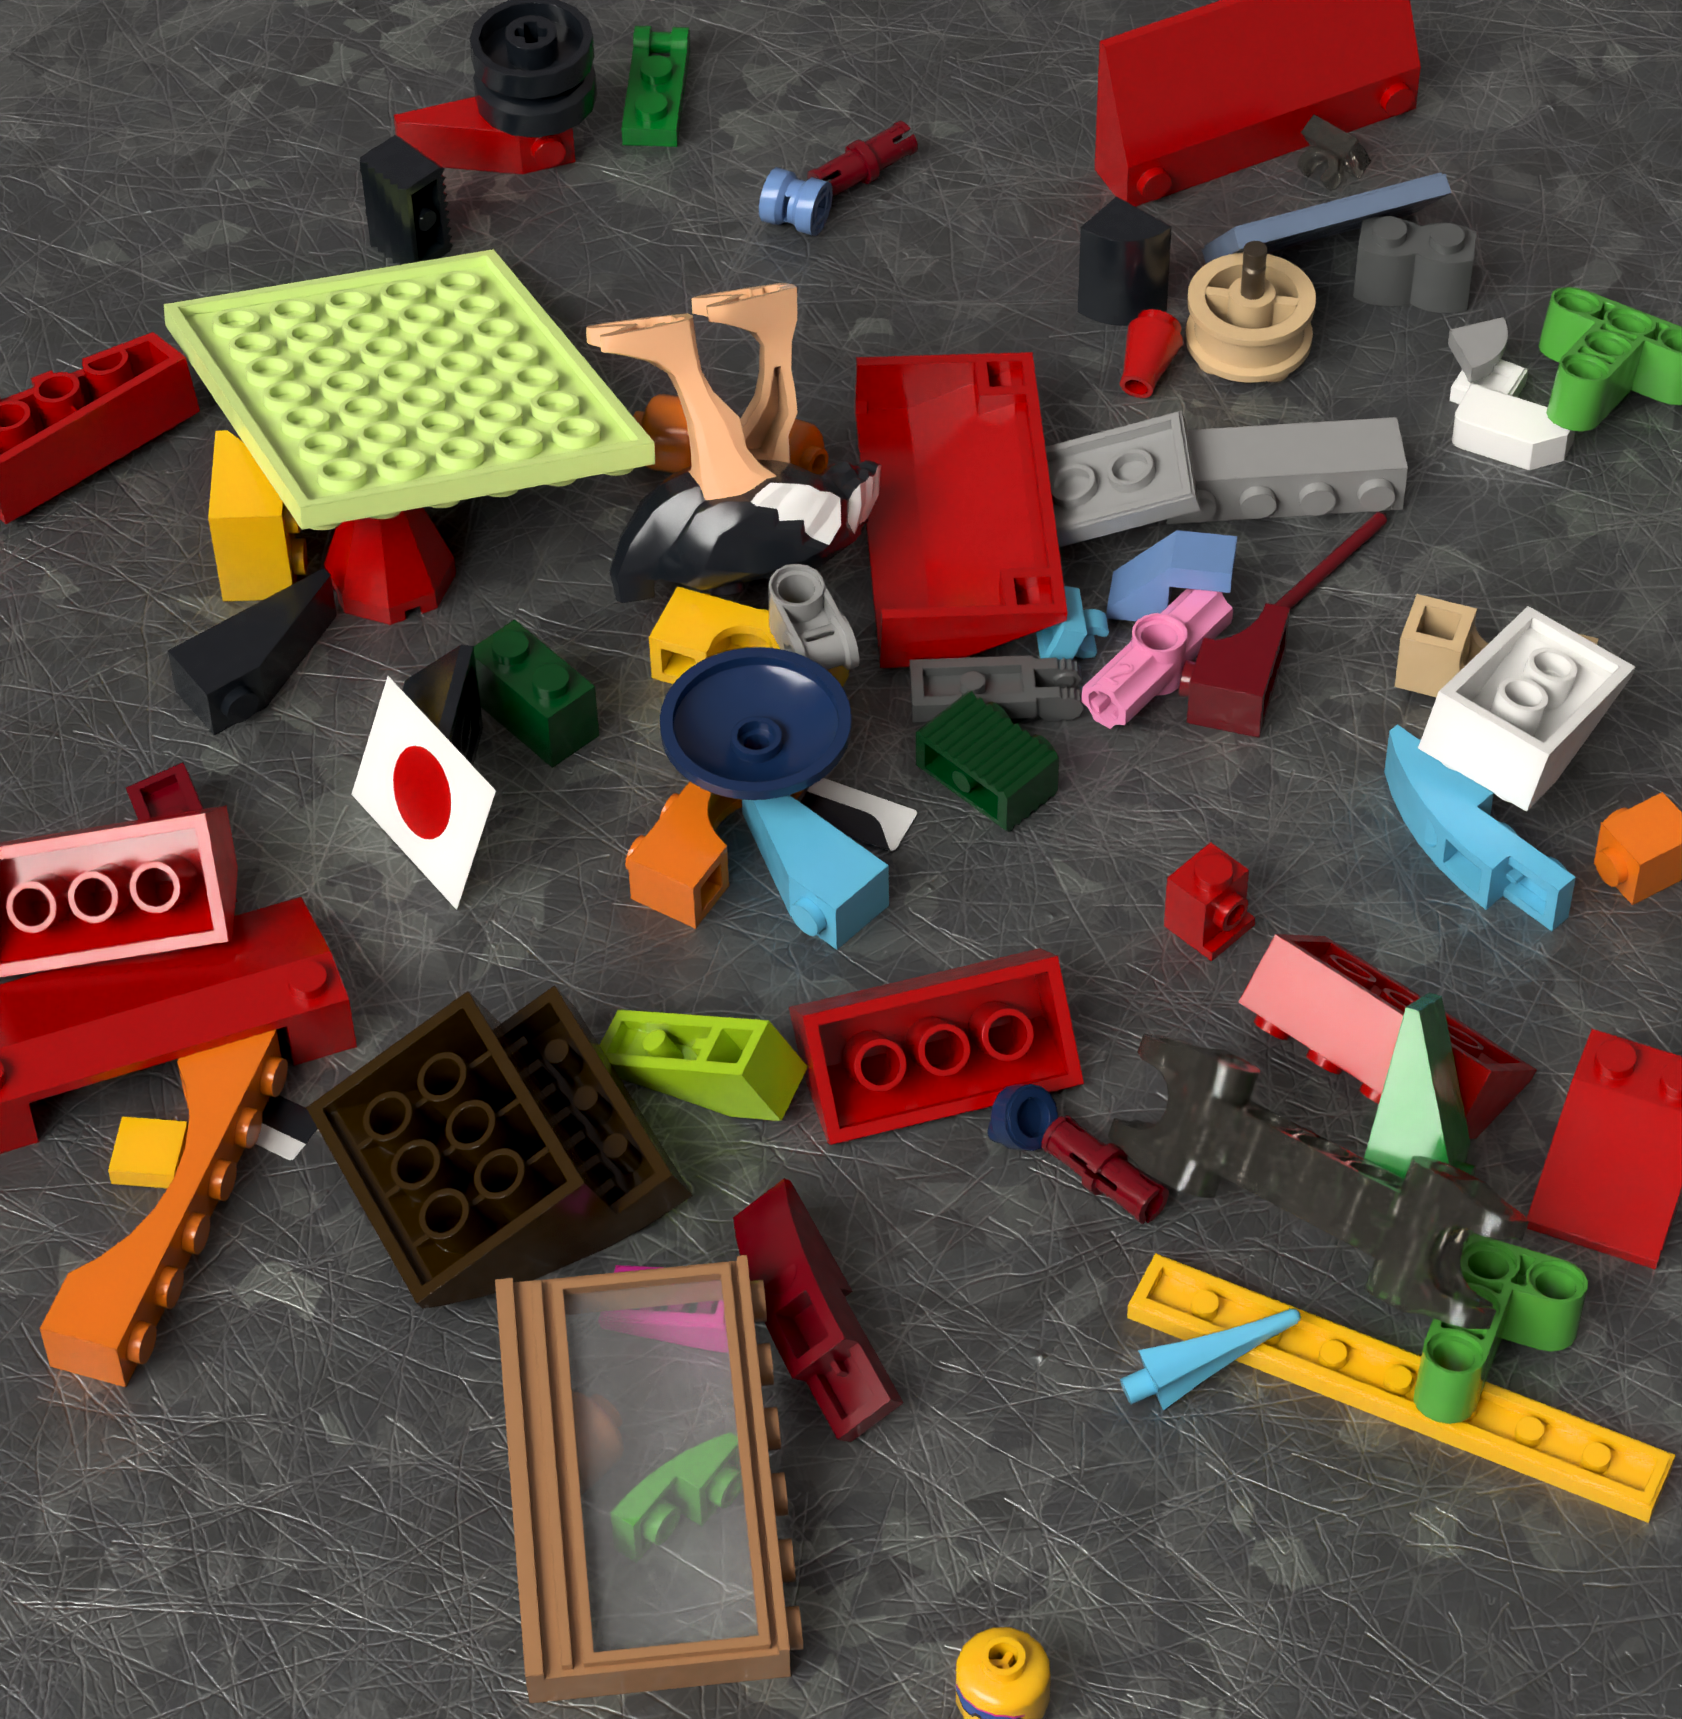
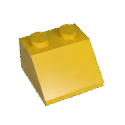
M228 430L215 431L208 520L223 602L264 600L296 583L297 575L307 574L305 538L295 539V533H300L301 528L243 441Z

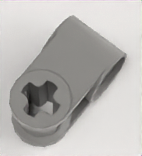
M802 564L785 565L777 569L770 577L768 590L769 627L779 648L805 656L826 670L842 665L847 670L858 667L860 661L859 651L853 630L846 617L840 613L820 573L816 569Z

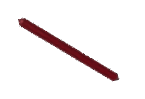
M1376 512L1274 605L1289 607L1291 610L1387 523L1386 514Z

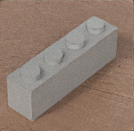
M1397 417L1188 430L1200 511L1166 519V524L1403 510L1408 466Z

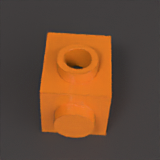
M1663 792L1631 808L1624 807L1614 811L1600 825L1594 864L1602 880L1607 885L1616 887L1631 905L1682 880V812Z

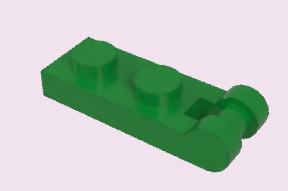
M635 25L633 52L621 128L622 145L677 147L690 55L689 27H672V32L652 31V26ZM652 53H655V54H670V57H664V56H660V55H653V56H652Z

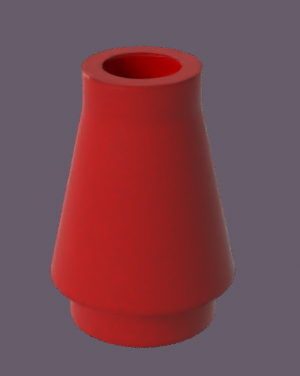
M1148 309L1142 311L1136 319L1129 323L1124 369L1120 380L1121 389L1128 395L1137 398L1150 397L1157 382L1183 345L1182 327L1179 321L1171 314L1161 310Z

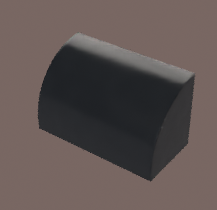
M1117 196L1081 226L1078 312L1097 322L1117 326H1128L1144 310L1156 309L1166 312L1172 226Z

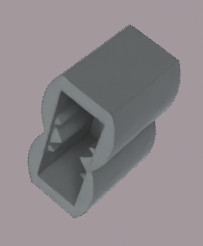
M1394 216L1363 219L1358 245L1353 297L1364 303L1384 307L1411 304L1422 310L1435 313L1467 311L1477 232L1453 223H1433L1419 226Z

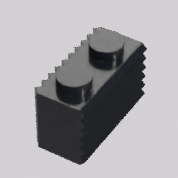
M396 135L360 157V173L362 175L371 247H378V252H385L386 258H392L393 263H400V265L441 258L450 252L453 246L450 243L452 236L449 234L451 227L448 226L450 219L447 218L450 211L446 209L448 202L445 201L448 194L444 192L446 185L443 183L446 177L442 175L445 168Z

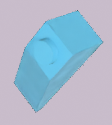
M791 795L766 800H742V814L789 915L804 933L809 936L817 935L838 950L889 906L888 864Z

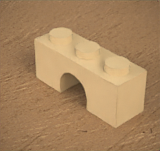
M1417 594L1400 637L1395 687L1437 697L1438 692L1489 644L1476 630L1477 608ZM1579 634L1598 645V638Z

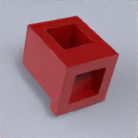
M1212 842L1207 844L1167 877L1164 927L1212 962L1255 926V917L1247 912L1249 905L1247 900L1249 869Z

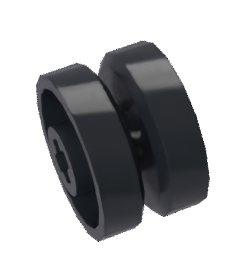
M508 0L488 9L474 23L469 39L471 59L475 71L473 77L475 99L479 114L492 127L510 135L537 138L560 134L579 125L593 111L597 98L596 73L593 66L595 57L593 33L589 19L576 7L560 0Z

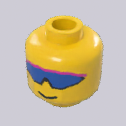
M992 1627L976 1633L966 1642L956 1661V1704L963 1718L1042 1719L1050 1702L1051 1674L1050 1660L1041 1643L1029 1633L1013 1627Z

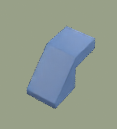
M1181 530L1171 533L1113 571L1106 618L1136 622L1145 615L1161 613L1170 605L1173 587L1230 593L1236 558L1237 536Z

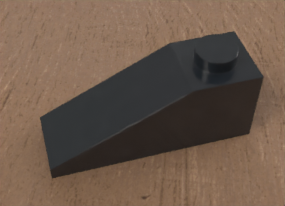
M323 568L168 650L176 693L213 735L222 732L236 723L246 721L253 714L266 708L336 618L332 580L328 571Z

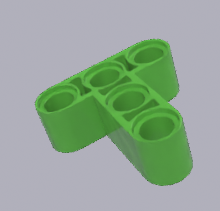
M1563 287L1552 292L1538 346L1546 357L1559 362L1546 411L1548 418L1554 424L1571 431L1583 432L1592 430L1606 418L1630 391L1666 404L1682 405L1681 326L1580 288Z
M1405 1221L1398 1224L1392 1231L1382 1290L1386 1298L1394 1305L1433 1318L1424 1341L1413 1400L1417 1409L1425 1417L1441 1423H1458L1470 1418L1477 1407L1501 1339L1544 1351H1559L1571 1346L1577 1336L1588 1289V1280L1584 1272L1575 1264L1566 1260L1441 1223H1437L1431 1229Z

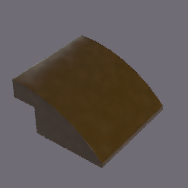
M555 985L503 1023H500L469 991H466L306 1107L415 1302L422 1309L444 1306L496 1293L495 1279L513 1278V1282L538 1279L613 1246L653 1223L693 1196L578 1010Z

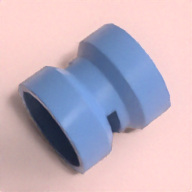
M775 167L767 176L761 192L759 217L761 221L778 226L788 222L794 224L799 232L817 236L823 229L830 212L833 196L832 185L830 182L813 177L807 181L799 180L795 172Z

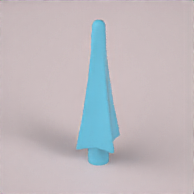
M1289 1309L1228 1330L1181 1342L1138 1350L1144 1368L1121 1378L1122 1389L1131 1405L1156 1394L1164 1411L1201 1382L1240 1356L1296 1325L1301 1320L1300 1313L1297 1309Z

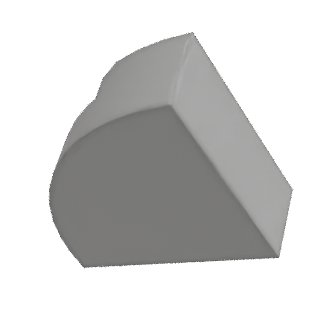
M1504 317L1449 330L1448 346L1470 383L1489 376L1494 370V365L1504 355L1508 339L1506 321Z

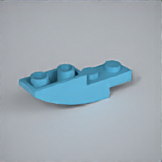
M1397 724L1389 731L1384 773L1400 815L1421 848L1460 890L1485 910L1503 896L1550 931L1556 929L1569 917L1576 877L1569 873L1557 859L1544 855L1520 838L1508 824L1497 821L1490 816L1494 795L1492 791L1463 774L1447 768L1439 760L1418 749L1421 739L1416 738Z

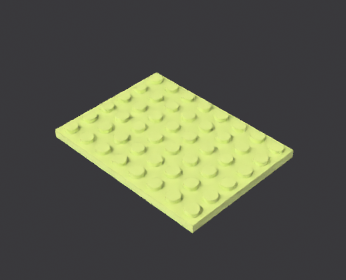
M494 249L164 304L165 326L301 530L309 528L313 530H330L338 527L342 522L368 517L389 519L399 515L401 511L427 506L448 508L455 506L460 500L487 495L491 497H508L517 493L519 489L541 485L567 486L574 483L578 478L600 474L620 476L630 473L634 468L655 464V442Z

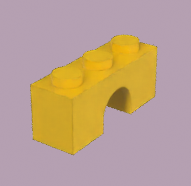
M677 586L649 636L651 677L674 684L689 668L706 658L722 652L751 647L780 649L770 631L769 610L753 608L712 596L709 593H700ZM843 665L829 669L828 671L843 688L849 677V670L844 668Z

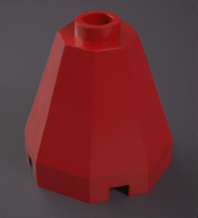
M424 507L401 511L399 515L389 519L368 517L342 522L335 529L324 562V568L331 575L333 590L335 589L338 602L344 613L388 625L407 620L405 611L419 606L421 614L437 609L456 575L454 556Z

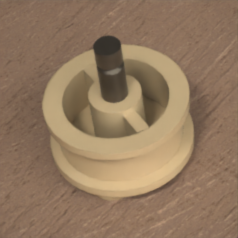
M1250 241L1245 244L1243 252L1216 258L1200 268L1193 276L1188 288L1187 302L1190 315L1186 323L1185 341L1189 353L1198 363L1201 370L1236 382H1279L1286 379L1291 372L1303 364L1312 347L1313 331L1311 320L1315 312L1316 293L1311 280L1299 267L1283 258L1267 254V246L1264 243Z

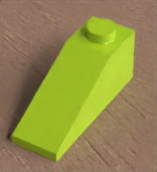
M618 1009L599 1045L619 1078L726 1116L782 1121L808 1068L769 1020Z

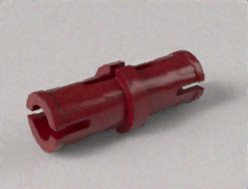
M900 120L865 142L858 139L848 144L844 154L818 168L808 171L807 180L811 177L823 181L831 180L829 182L832 185V198L861 181L869 184L878 179L882 169L908 155L916 153L918 150L916 137L912 134L900 141L903 138L902 135L911 129L905 122Z
M1066 1115L1065 1118L1063 1116L1058 1117L1047 1128L1042 1138L1041 1148L1082 1177V1185L1092 1194L1106 1195L1134 1216L1141 1224H1144L1145 1221L1147 1223L1153 1221L1163 1210L1169 1197V1190L1128 1161L1126 1151L1117 1144H1104L1076 1123L1069 1115Z

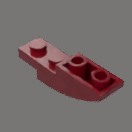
M784 1178L733 1217L740 1256L747 1255L750 1281L763 1280L767 1312L765 1325L792 1379L807 1383L837 1440L852 1442L904 1402L845 1298L853 1292L791 1180Z

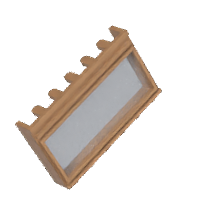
M747 1255L736 1256L737 1261L534 1281L513 1282V1278L495 1279L524 1668L529 1704L791 1677L790 1651L803 1650L802 1625L799 1606L785 1607L783 1583L796 1582L792 1538L778 1539L775 1516L788 1515L785 1473H771L768 1451L781 1450L779 1417L777 1407H763L761 1386L774 1385L770 1343H756L754 1323L767 1321L763 1280L750 1281Z

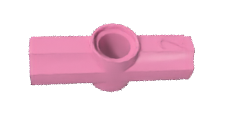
M1186 589L1161 613L1145 615L1138 619L1132 628V641L1082 688V703L1088 707L1093 720L1109 729H1112L1115 725L1125 726L1155 696L1170 694L1177 690L1180 686L1185 661H1192L1199 654L1204 637L1215 639L1232 623L1233 607L1227 603L1222 592Z

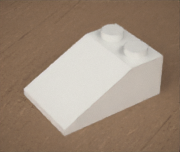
M1527 606L1438 692L1418 749L1439 760L1447 768L1463 774L1492 791L1502 800L1510 802L1527 812L1558 780L1628 683L1636 667Z

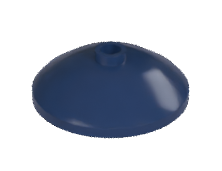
M765 647L734 649L713 655L695 664L684 672L669 689L660 713L662 745L667 757L676 770L690 782L704 790L724 797L742 800L779 798L802 791L817 783L829 774L843 757L848 747L852 730L849 700L841 684L828 670L815 661L797 653Z

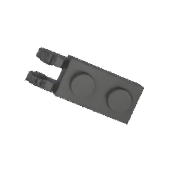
M1033 655L910 660L912 722L931 721L967 691H973L976 698L981 697L985 704L987 702L998 704L1005 710L1010 719L1036 718V715H1038L1047 722H1060L1062 719L1066 721L1069 719L1074 720V718L1080 717L1083 709H1086L1082 703L1080 689L1076 690L1080 681L1083 680L1082 669L1079 668L1077 661H1073L1071 658H1063L1061 660L1057 658L1033 659Z

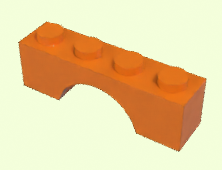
M689 782L680 794H672L666 801L657 823L646 836L640 835L637 837L627 853L625 866L629 870L631 899L696 929L729 887L727 845L715 833V830L729 814L742 807V799H734L711 793L692 782ZM804 790L793 793L791 796L797 800Z

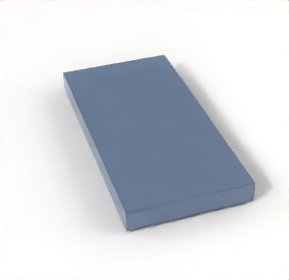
M1442 172L1236 226L1204 246L1205 248L1202 249L1205 264L1221 256L1243 252L1245 244L1250 241L1264 243L1267 246L1268 253L1361 228L1362 220L1366 218L1384 216L1400 218L1411 215L1449 195L1451 190L1446 174L1442 175Z

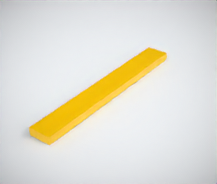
M1157 1253L1152 1258L1128 1304V1319L1184 1341L1238 1327L1289 1309H1297L1301 1320L1296 1325L1270 1338L1235 1361L1649 1523L1673 1468L1675 1454L1487 1381L1485 1382L1477 1407L1470 1418L1451 1424L1436 1422L1425 1417L1417 1409L1413 1400L1421 1360L1420 1355Z

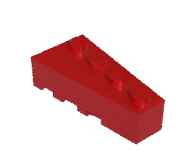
M151 332L83 358V369L72 373H53L51 370L30 379L33 388L0 399V520L8 524L18 517L28 514L35 507L66 489L76 486L83 479L114 461L124 458L131 451L160 434L172 430L179 423L200 412L186 357L157 334Z

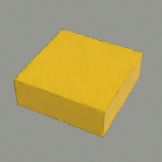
M122 1116L108 1169L111 1184L167 1189L174 1179L185 1150L188 1122Z

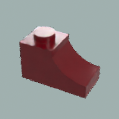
M1266 603L1260 616L1245 630L1223 639L1203 638L1197 660L1185 661L1180 680L1179 696L1188 698L1187 723L1257 738L1260 737L1286 651L1289 607Z

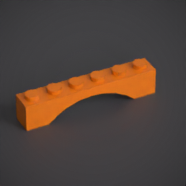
M277 1030L178 1059L177 1063L185 1101L189 1109V1124L185 1150L174 1179L156 1207L130 1235L100 1257L67 1274L40 1327L50 1367L127 1387L137 1364H145L148 1361L156 1341V1326L165 1308L172 1309L176 1305L183 1287V1272L192 1254H200L206 1245L210 1232V1217L218 1201H226L230 1196L236 1180V1165L244 1149H251L257 1142L262 1127V1112L270 1096L277 1097L284 1087L288 1063L281 1056Z

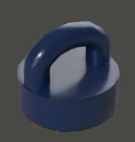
M1014 1084L1007 1086L997 1095L992 1105L991 1121L987 1130L990 1140L995 1143H1001L1008 1149L1018 1151L1041 1149L1043 1135L1052 1122L1058 1118L1057 1106L1053 1097L1047 1090L1038 1085Z

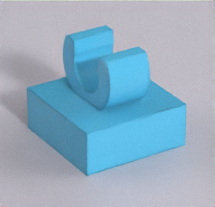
M1064 586L1068 611L1067 621L1036 632L1040 658H1057L1059 660L1063 658H1071L1073 660L1074 656L1083 659L1095 658L1097 648L1094 635L1107 637L1109 633L1106 614L1096 609L1083 610L1080 589Z

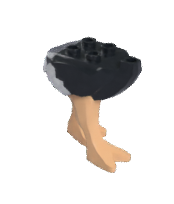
M776 283L691 298L692 314L706 316L709 322L722 323L750 332L760 344L759 374L755 394L741 418L713 392L701 370L693 315L686 313L637 318L586 327L587 343L601 347V352L640 359L649 362L668 374L683 408L691 449L692 465L670 475L640 501L620 535L609 569L616 601L628 603L654 598V581L658 579L688 585L700 590L708 589L709 594L712 596L739 593L745 589L744 582L767 578L769 583L770 577L774 572L785 565L802 564L814 569L819 568L856 541L861 535V528L869 521V514L879 495L881 464L865 460L858 465H852L847 461L841 460L828 465L823 473L815 474L790 463L789 433L798 413L796 391L791 371L792 339L797 323V286L789 283Z

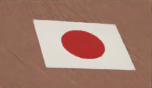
M387 676L351 795L457 910L496 790L397 684Z

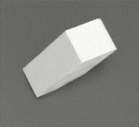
M1471 383L1455 412L1452 443L1460 449L1526 470H1533L1564 461L1573 444L1575 431L1564 429L1554 424L1547 416L1546 411L1548 407Z

